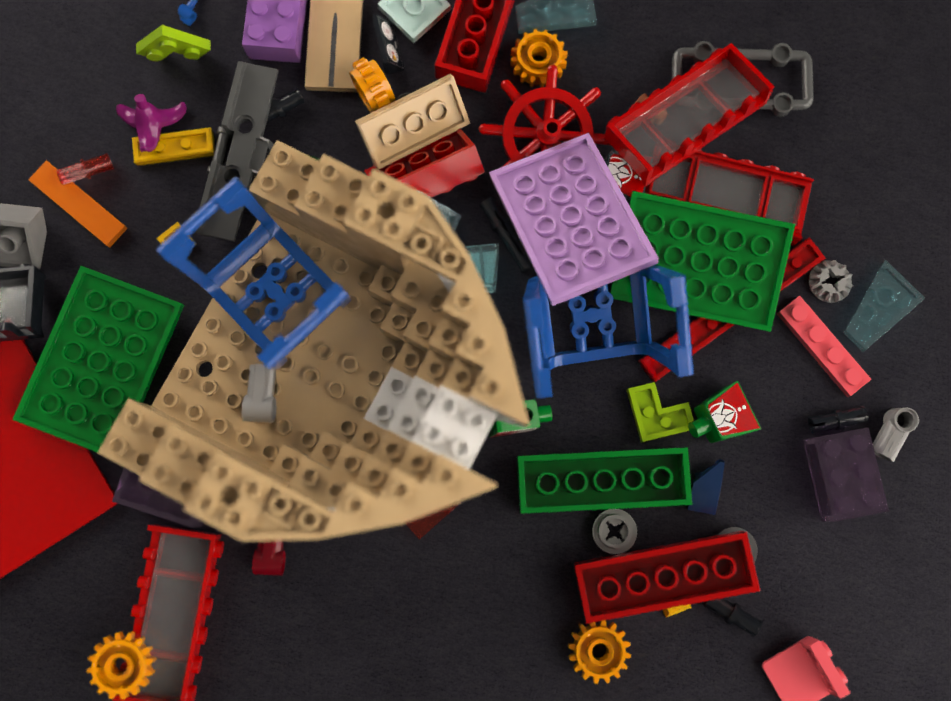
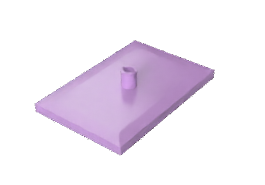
M589 133L489 172L493 185L552 306L658 264L659 258Z

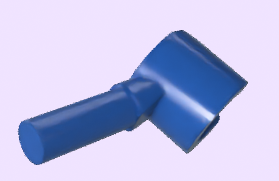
M190 0L186 5L181 4L178 7L180 20L188 26L197 17L193 9L198 0Z

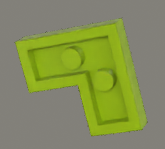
M161 25L136 43V54L146 56L151 61H161L173 52L182 54L187 59L194 60L199 59L211 50L210 40L165 25Z
M655 382L627 389L641 443L689 431L688 424L694 421L689 402L662 408Z

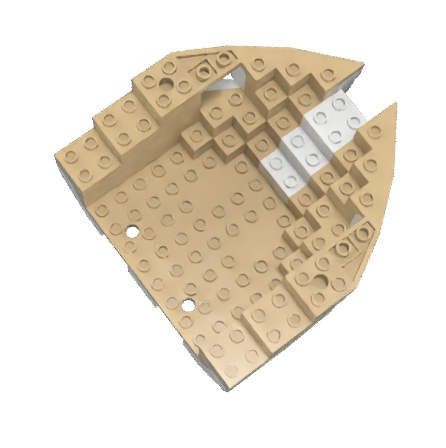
M277 140L251 184L249 192L334 283L337 282L349 295L351 302L344 308L339 306L286 356L288 361L280 369H276L274 389L276 417L273 423L242 420V402L248 391L250 365L263 364L257 357L263 350L221 305L212 298L153 404L148 405L128 399L98 453L140 475L139 481L186 505L184 509L186 512L241 541L323 539L403 524L496 488V483L469 469L495 420L521 427H527L529 421L505 329L470 255L429 196L375 169L372 170L370 176H367L325 154L318 161ZM258 220L256 221V223H255V225L253 226V228H252L251 232L249 233V235H250L259 225H261V223H260ZM275 237L272 238L220 288L236 303L246 294L245 290L248 284L259 280L254 277L256 267L260 265L268 267L272 263H279L289 252ZM297 261L287 271V279L283 283L276 284H279L286 291L289 284L298 283L308 272ZM316 281L306 291L307 296L303 302L295 303L286 311V317L283 321L278 323L272 322L263 333L271 342L280 334L286 338L317 308L313 303L326 292L324 288ZM267 295L263 302H253L244 313L255 324L265 314V307L269 303L276 301H273ZM210 362L213 366L212 373L207 377H202L199 373L201 364Z

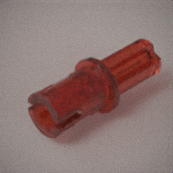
M108 153L85 161L80 159L81 162L58 169L56 174L60 183L65 185L86 177L89 180L92 175L110 169L113 170L114 168Z

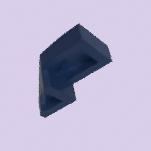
M718 459L708 469L694 474L696 478L692 480L691 484L693 505H686L688 510L712 515L716 514L723 479L724 460Z

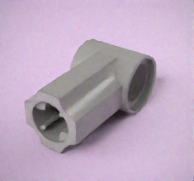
M264 364L250 365L248 391L242 402L243 421L274 422L276 417V398L274 397L276 369L270 370Z
M908 407L891 408L884 414V424L869 449L874 455L889 462L895 461L907 436L919 424L918 414ZM900 413L904 417L902 427L897 422V417Z

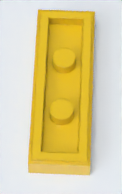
M211 127L160 134L158 144L151 152H140L138 137L132 138L134 163L137 166L214 156L215 152L214 136Z

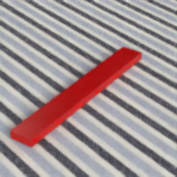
M810 237L789 251L780 291L826 259ZM701 317L692 321L689 324L692 355L735 324ZM678 332L661 345L668 349H671L672 344L679 345ZM645 355L638 361L653 382L658 381L671 371L648 355Z

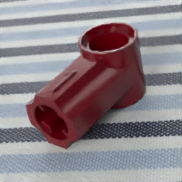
M284 540L258 541V547L254 551L252 572L254 575L283 576L286 562V553L283 550Z

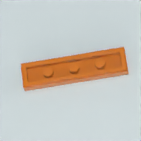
M47 160L28 179L109 248L128 229Z

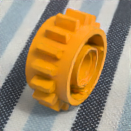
M534 29L530 34L527 32L523 33V39L517 38L515 47L511 49L512 58L510 65L515 66L513 74L520 75V82L526 81L530 83V87L540 85L543 88L544 84H546L548 66L556 65L558 68L557 78H561L562 69H566L567 61L565 59L568 54L567 51L563 50L564 42H559L557 35H551L547 30L542 32ZM542 56L545 60L536 61L533 57Z
M362 57L353 62L354 70L349 72V75L370 113L395 101L392 88L374 59L368 62L367 59Z
M606 620L599 621V624L595 622L589 623L586 627L580 623L579 628L581 631L578 634L572 632L571 635L575 641L574 643H568V648L573 650L574 653L568 657L570 661H577L573 667L576 672L583 669V679L586 680L589 676H592L595 684H598L599 678H603L606 683H610L611 676L614 675L619 678L620 674L618 671L621 668H628L624 661L625 658H631V654L626 652L625 649L630 646V642L622 640L626 634L623 630L615 632L617 624L614 622L606 626ZM598 643H603L606 646V653L600 658L594 657L592 655L593 647Z
M123 631L115 633V640L111 635L103 638L105 645L98 643L94 646L97 653L88 657V660L92 662V667L87 669V673H92L93 679L90 683L91 685H98L99 694L105 691L109 693L110 699L114 698L117 694H120L121 699H125L129 695V690L133 695H136L140 692L139 685L145 687L150 683L146 676L155 673V669L151 668V663L156 661V657H151L150 651L153 649V646H146L144 644L146 639L144 636L137 639L135 638V632L132 631L124 637ZM118 657L127 661L128 669L126 672H122L117 668L116 661Z

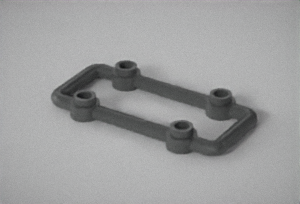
M701 41L694 48L683 47L677 49L672 56V79L677 75H683L682 58H692L695 63L698 61L703 62L718 48H714L707 41ZM785 43L775 45L772 50L738 49L748 60H770L771 64L775 67H784L789 61L802 62L803 100L793 99L788 93H779L773 99H769L767 104L760 109L771 110L776 116H785L791 110H806L812 105L813 63L809 53L802 50H792ZM698 92L695 97H683L675 103L679 107L693 108L695 112L702 115L709 113L712 108H715L701 92ZM746 98L721 99L731 109H734L743 103Z

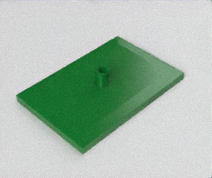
M632 191L629 206L659 258L656 265L685 275L689 315L771 332L795 224ZM629 275L612 282L610 293L613 299L632 303ZM646 278L648 306L676 312V308L667 305L663 286Z
M80 266L12 420L98 452L127 400L132 399L141 403L144 402L185 305Z

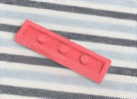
M801 296L796 297L777 313L779 318L846 397L852 396L871 380Z

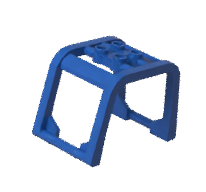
M236 177L212 196L205 205L181 227L177 228L156 249L168 262L202 286L263 350L257 357L270 370L280 369L288 361L286 356L339 306L344 308L351 302L349 295L337 282L334 283L272 219ZM245 206L261 225L206 274L187 258L195 245L189 236L220 207L228 214ZM275 237L289 254L279 263L270 264L267 267L266 273L257 282L248 284L245 290L246 294L235 303L220 287ZM298 261L308 274L298 283L289 284L285 291L276 283H283L287 279V271ZM317 281L326 291L313 303L317 308L286 338L280 334L271 342L263 331L272 322L278 323L283 321L286 317V311L295 303L303 302L307 296L306 291ZM268 295L269 298L276 302L269 303L265 307V314L254 324L244 311L253 302H263Z
M653 265L629 275L636 341L614 344L613 332L616 329V323L612 319L611 305L613 303V296L608 291V284L597 288V291L594 293L593 298L598 307H586V301L582 295L567 300V305L572 314L570 331L575 337L576 350L555 353L548 297L538 276L530 278L527 282L523 303L536 398L552 397L551 369L562 365L620 356L648 355L666 366L678 377L693 375L685 275L659 265ZM646 278L660 283L663 286L667 305L676 308L679 345L672 344L671 349L657 342H652ZM585 322H596L598 330L602 333L603 346L587 348L586 336L589 333V327Z

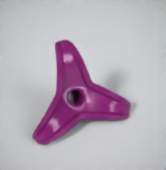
M138 94L134 97L137 104L136 109L118 104L116 112L123 121L137 129L140 152H151L158 144L161 128L178 122L185 115L187 109L184 102L170 109H158L153 104L147 102L145 95Z

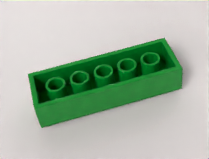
M688 448L517 456L516 458L520 514L693 505Z

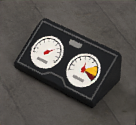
M377 14L373 15L372 21L384 72L387 75L403 71L404 65L393 23Z

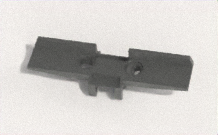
M238 61L222 121L223 127H218L217 134L219 137L211 166L206 171L208 178L200 208L227 184L226 179L231 180L233 177L240 176L238 181L249 191L253 176H257L265 161L266 153H270L274 146L263 135L273 98L278 69ZM245 121L251 122L253 124L252 130L249 133L239 132L241 123ZM230 138L232 142L225 166H222ZM245 206L228 214L220 207L196 229V233L235 242Z

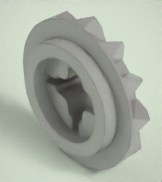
M825 260L817 264L810 272L809 286L812 293L818 299L829 303L838 302L849 295L853 287L851 280L853 274L848 272L846 265H842L836 260ZM829 274L832 278H840L834 284L835 287L832 284H822V282L829 278Z
M608 509L600 513L594 521L592 536L597 546L603 551L610 554H620L629 550L635 543L637 526L634 519L627 512L620 509ZM606 522L613 526L623 523L618 531L623 539L622 541L615 536L605 539L610 532Z

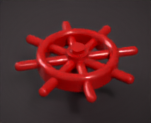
M550 65L547 68L546 87L531 90L523 95L519 93L509 80H503L501 88L514 103L510 107L503 125L481 124L479 132L485 135L502 136L503 147L509 159L503 166L531 156L540 147L541 151L561 144L560 141H569L586 133L590 134L595 144L611 145L608 141L604 140L605 134L593 133L592 120L586 109L600 97L601 90L595 87L579 100L573 94L556 88L558 75L556 65ZM545 101L543 120L530 106L531 104ZM555 102L568 108L558 119H554ZM522 112L534 128L514 126L518 115ZM576 117L581 132L561 129ZM514 137L531 138L533 140L518 151Z

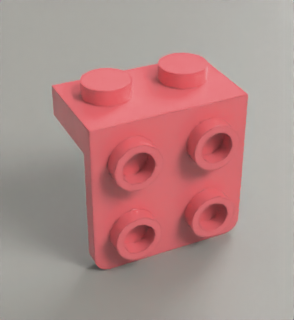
M807 636L762 663V669L781 701H819L829 694L842 699L850 694L845 685L848 683L845 674L839 667H835L830 659L833 656L831 650L824 641Z

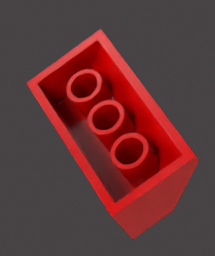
M461 128L377 170L430 198L440 193L450 192L455 186L473 181L479 175L485 173L475 144ZM372 166L364 171L367 176H370L372 170L377 169Z

